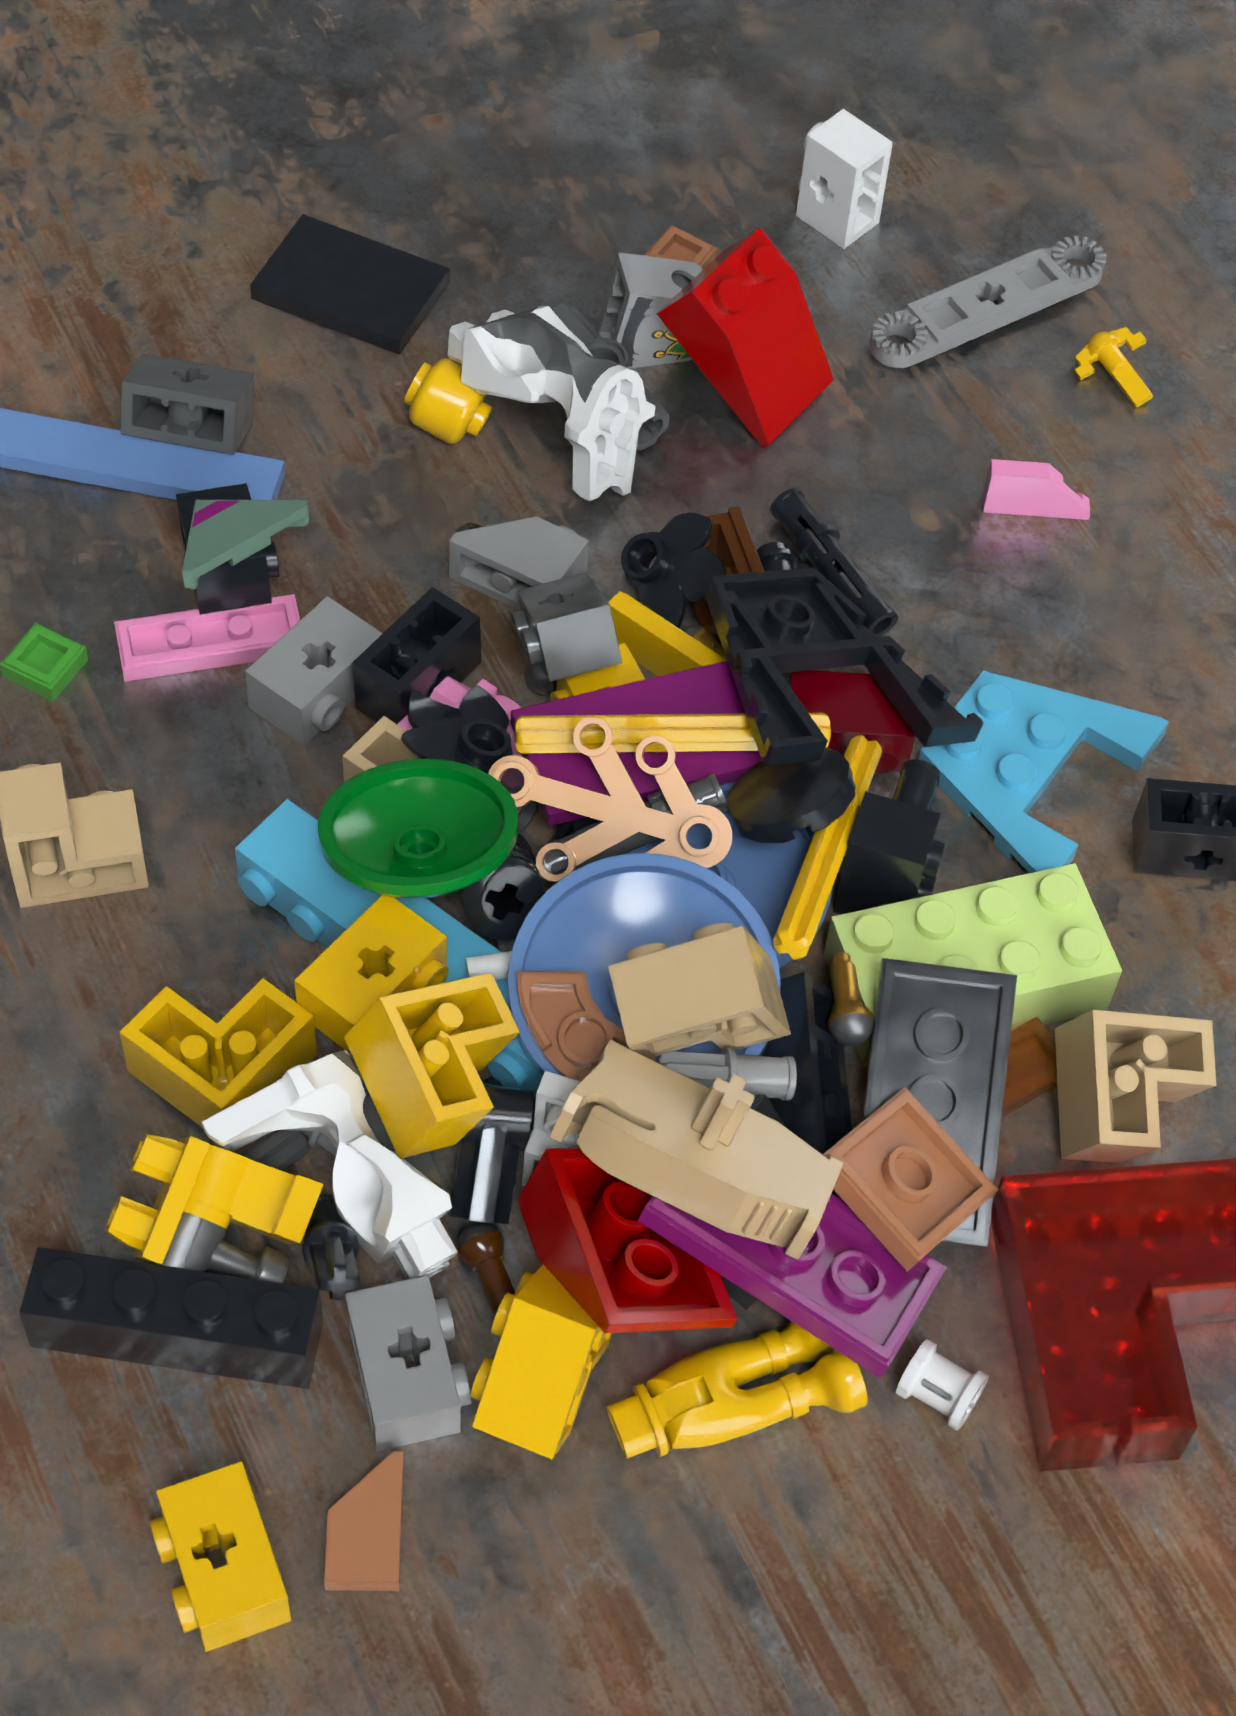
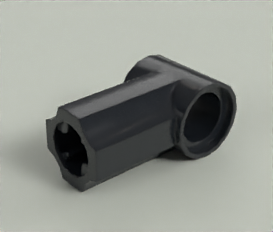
M483 1083L494 1108L458 1142L459 1150L451 1196L452 1208L449 1215L471 1221L509 1224L516 1186L519 1152H524L526 1149L531 1127L534 1101L533 1091Z

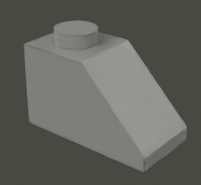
M538 516L455 532L449 540V578L510 607L521 610L517 590L587 572L589 540L579 536L568 527L557 526Z

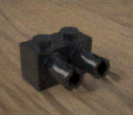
M919 759L904 762L892 799L865 791L848 841L833 912L846 914L932 895L937 879L936 875L946 842L934 839L941 813L932 811L930 806L935 789L939 785L941 773L933 764Z

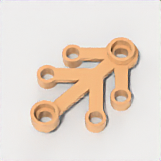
M597 717L585 718L576 725L573 732V742L581 753L590 757L610 796L540 776L537 767L530 760L517 755L500 758L492 765L488 772L489 775L501 783L502 775L507 770L514 768L521 771L524 776V786L519 792L511 794L516 807H523L531 801H536L603 821L565 843L553 842L540 849L536 857V867L540 875L549 881L557 882L575 871L576 866L638 832L665 840L646 853L678 857L705 868H710L720 863L726 857L732 845V828L728 819L717 808L696 803L675 764L676 753L673 745L662 736L653 735L644 738L638 744L635 756L639 767L644 772L655 776L673 815L646 807L612 745L613 731L604 720ZM590 725H599L605 732L603 745L594 750L586 748L581 740L583 730ZM653 743L664 745L668 751L666 763L659 768L649 767L643 758L646 747ZM705 824L712 832V841L704 849H695L689 844L687 833L693 825ZM554 849L562 850L568 857V867L559 875L550 873L545 866L546 855Z

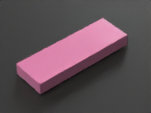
M295 594L272 597V603L201 615L199 609L114 621L124 682L255 662L300 621Z

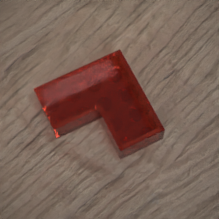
M1236 1158L1002 1176L998 1185L999 1190L996 1192L992 1202L990 1222L1039 1472L1102 1467L1110 1452H1114L1116 1465L1179 1460L1198 1427L1175 1326L1236 1321Z

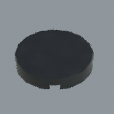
M825 747L820 760L774 766H765L761 761L741 775L728 793L727 809L741 836L759 843L789 842L795 839L793 831L809 826L811 833L820 831L829 826L846 811L855 797L856 786L853 781V772L849 762L841 752Z

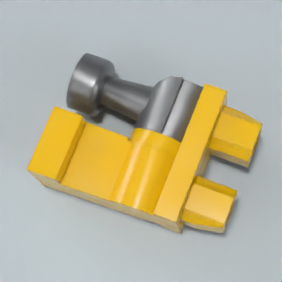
M146 1134L139 1141L129 1170L162 1183L153 1208L126 1197L118 1196L104 1227V1232L125 1246L135 1249L133 1258L148 1264L283 1284L289 1267L290 1255L270 1247H264L255 1257L223 1241L226 1230L231 1222L285 1244H300L323 1183L298 1174L292 1175L234 1152L210 1145L192 1136L176 1141L171 1138Z

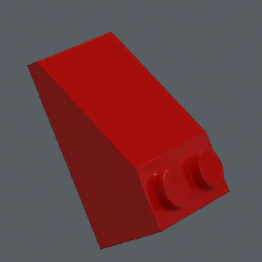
M761 227L723 250L656 313L762 448L768 446L834 380L796 272Z
M550 1148L545 1150L517 1202L537 1258L604 1333L725 1328L734 1325L737 1316L720 1274L638 1221L652 1195L610 1175L593 1163L580 1148Z

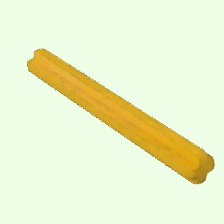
M746 713L520 716L515 722V746L517 751L522 754L581 753L573 742V732L576 725L588 717H597L609 724L613 731L612 745L616 752H636L638 744L644 738L653 735L666 738L673 745L675 752L759 751ZM809 713L828 740L826 744L828 748L831 738L828 715L825 713ZM599 725L587 726L581 736L583 745L591 750L601 747L605 741L603 728ZM653 743L647 746L644 752L668 751L664 745Z
M863 735L852 738L844 754L853 772V781L856 786L855 797L839 818L826 828L814 832L772 941L775 950L779 954L788 953L793 960L805 957L812 944L846 852L865 791L868 792L882 754L880 744L877 741H867Z

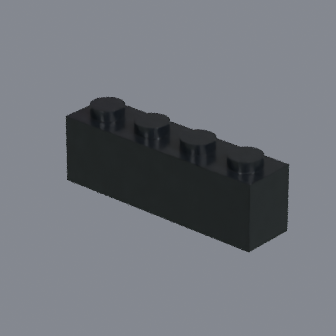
M37 1247L19 1312L30 1347L304 1389L310 1388L323 1327L320 1289Z

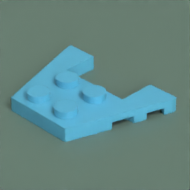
M983 671L954 707L965 718L968 714L975 713L982 719L984 724L974 742L932 747L923 746L918 759L927 761L937 767L941 773L939 788L967 817L974 814L994 835L993 844L1007 859L1014 857L1029 873L1069 865L1074 859L1079 846L1076 842L1027 815L1078 745L1084 741L1138 772L1164 737L1169 721L1159 716Z

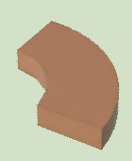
M517 971L518 998L527 1030L540 1053L558 1074L582 1081L598 1065L609 1040L630 1049L627 1046L624 1030L606 1019L591 998L586 972Z

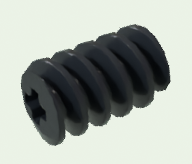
M518 833L513 850L498 868L478 882L459 890L465 916L473 928L486 937L499 940L516 939L525 918L536 902L545 894L532 848L520 833Z

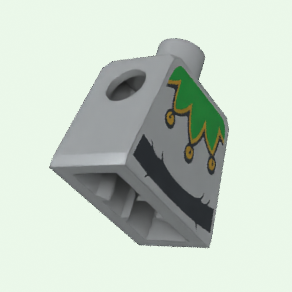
M631 253L617 254L595 330L602 338L615 340L624 346L628 353L627 367L629 369L684 362L692 359L656 313L703 270L697 263Z

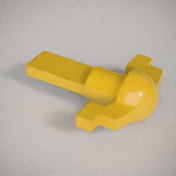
M1127 327L1094 334L1088 344L1075 356V362L1079 367L1074 369V374L1079 381L1094 374L1095 369L1091 363L1100 361L1135 409L1153 399L1151 391L1119 350V347L1125 343L1131 351L1146 344V338L1141 331L1133 335Z

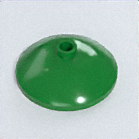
M440 759L396 761L357 774L339 786L330 795L323 805L318 818L319 845L330 867L341 877L361 888L397 898L435 897L456 892L478 882L507 859L513 850L518 836L516 804L509 791L497 779L475 767Z

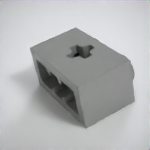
M326 596L245 670L248 707L305 746L321 730L327 731L331 729L340 719L344 708L355 699L352 662L383 633Z
M429 1275L345 1293L347 1324L376 1452L461 1433V1407L471 1405L468 1378L463 1362L450 1364L445 1341L455 1339L452 1314L446 1297L434 1299ZM413 1355L414 1362L419 1366L407 1368L402 1357Z

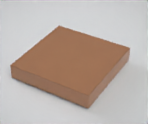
M906 1087L823 1154L827 1159L831 1155L844 1162L833 1190L907 1272L999 1190Z

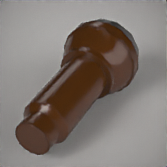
M476 1222L466 1227L459 1234L457 1253L459 1258L466 1265L470 1266L473 1272H477L492 1311L496 1314L506 1293L515 1294L503 1264L504 1237L496 1226L485 1222Z

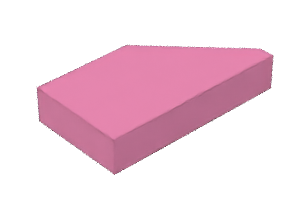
M991 459L982 496L983 513L1089 520V498L1081 492L1076 494L1063 482V475L1050 463Z

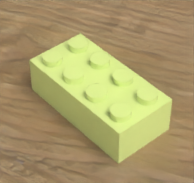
M1076 863L832 916L823 954L829 975V969L832 966L831 957L834 954L846 952L851 956V962L856 967L860 998L864 1001L865 1006L869 1008L873 1017L875 1014L882 958L1017 975L1011 1032L1079 1017L1091 1010H1108L1123 971ZM872 1035L867 1041L856 1046L863 1066L869 1065Z

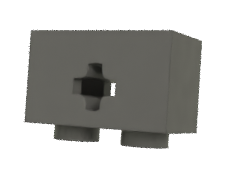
M143 353L122 380L121 434L234 455L252 427L255 373Z
M587 572L517 590L521 610L512 612L511 616L520 648H525L530 665L540 664L549 682L622 663L609 603Z

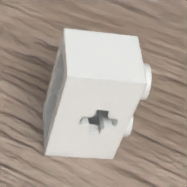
M842 109L824 123L819 122L814 125L803 143L805 153L802 175L798 182L799 197L796 216L842 249L848 247L876 226L880 220L893 142L845 109Z

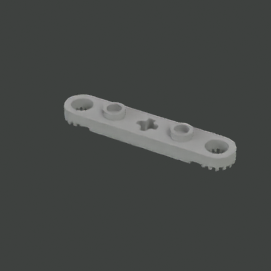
M1074 235L1071 240L1069 237H1064L1063 242L1059 240L1056 245L1049 248H1038L907 304V308L901 311H894V314L885 313L884 318L881 316L877 318L876 323L872 327L869 344L870 351L876 360L886 366L894 368L913 366L1093 288L1102 279L1106 264V253H1103L1104 249L1102 246L1097 247L1095 240L1090 243L1088 242L1089 238L1085 236L1083 240H1079V237ZM1079 259L1086 262L1089 266H1086L1085 270L1084 267L1076 270L1077 266L1074 265L1071 269V264H1066V260ZM984 297L986 300L981 302L979 299ZM998 300L999 304L995 305L992 301ZM900 335L909 339L911 344L906 343L905 348L903 344H900V347L896 348L897 344L893 343L890 346L891 341H886V337Z

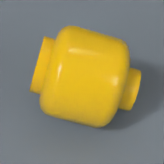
M443 358L435 362L433 366L426 362L421 366L403 402L410 406L409 418L415 426L452 445L461 441L467 432L477 437L493 407L484 402L487 394L481 395L461 383V365L450 359Z

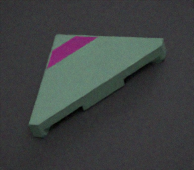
M195 500L182 569L184 587L196 589L200 576L227 561L231 566H234L271 544L270 537L287 527L307 526L310 519L308 500Z

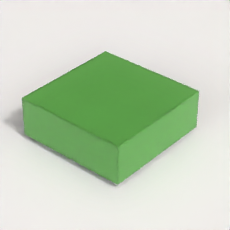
M35 622L0 663L3 678L54 702L89 659L85 646Z

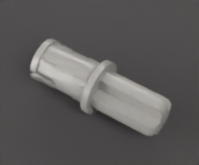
M724 1047L720 1053L673 1051L659 1055L657 1063L708 1088H711L717 1077L729 1083L733 1074L747 1080L743 1090L753 1095L766 1094L768 1098L791 1100L796 1088L797 1068L794 1057L791 1056L779 1058L736 1054L734 1048Z

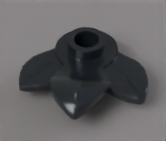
M689 512L677 515L660 532L635 535L627 542L621 556V564L626 578L632 585L639 588V602L678 628L682 624L688 600L695 602L706 600L705 592L711 576L727 574L723 562L714 553L704 548L712 531L713 520L698 513ZM656 557L654 564L649 568L651 561Z
M475 686L469 690L458 708L445 705L417 692H413L410 695L407 712L408 721L413 729L404 732L401 741L419 758L454 761L475 767L488 774L490 768L497 760L513 755L511 739L506 731L509 725V718L501 705L482 687Z

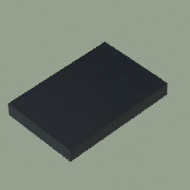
M302 214L250 284L251 299L400 355L449 284L450 268Z

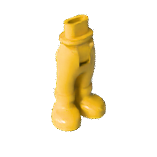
M791 1321L779 1333L776 1329H772L759 1334L754 1339L726 1343L692 1354L652 1377L646 1383V1387L643 1383L633 1386L634 1396L606 1406V1410L623 1455L628 1459L655 1449L657 1455L662 1457L669 1454L670 1447L672 1449H690L719 1444L758 1431L788 1418L792 1420L808 1414L809 1406H826L837 1412L851 1413L867 1406L868 1398L865 1382L858 1364ZM818 1361L813 1368L799 1375L793 1372L778 1378L777 1381L748 1390L738 1388L763 1376L775 1375L789 1369V1366Z

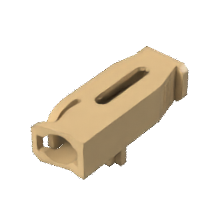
M609 1040L598 1065L570 1092L550 1134V1138L560 1143L564 1137L570 1134H580L576 1143L582 1152L593 1163L610 1175L725 1232L786 1248L785 1254L797 1260L821 1221L844 1164L843 1161L831 1155L827 1159L779 1122L751 1109L750 1107L755 1095L743 1090L747 1081L743 1077L733 1074L729 1083L717 1077L711 1088H708L612 1040Z

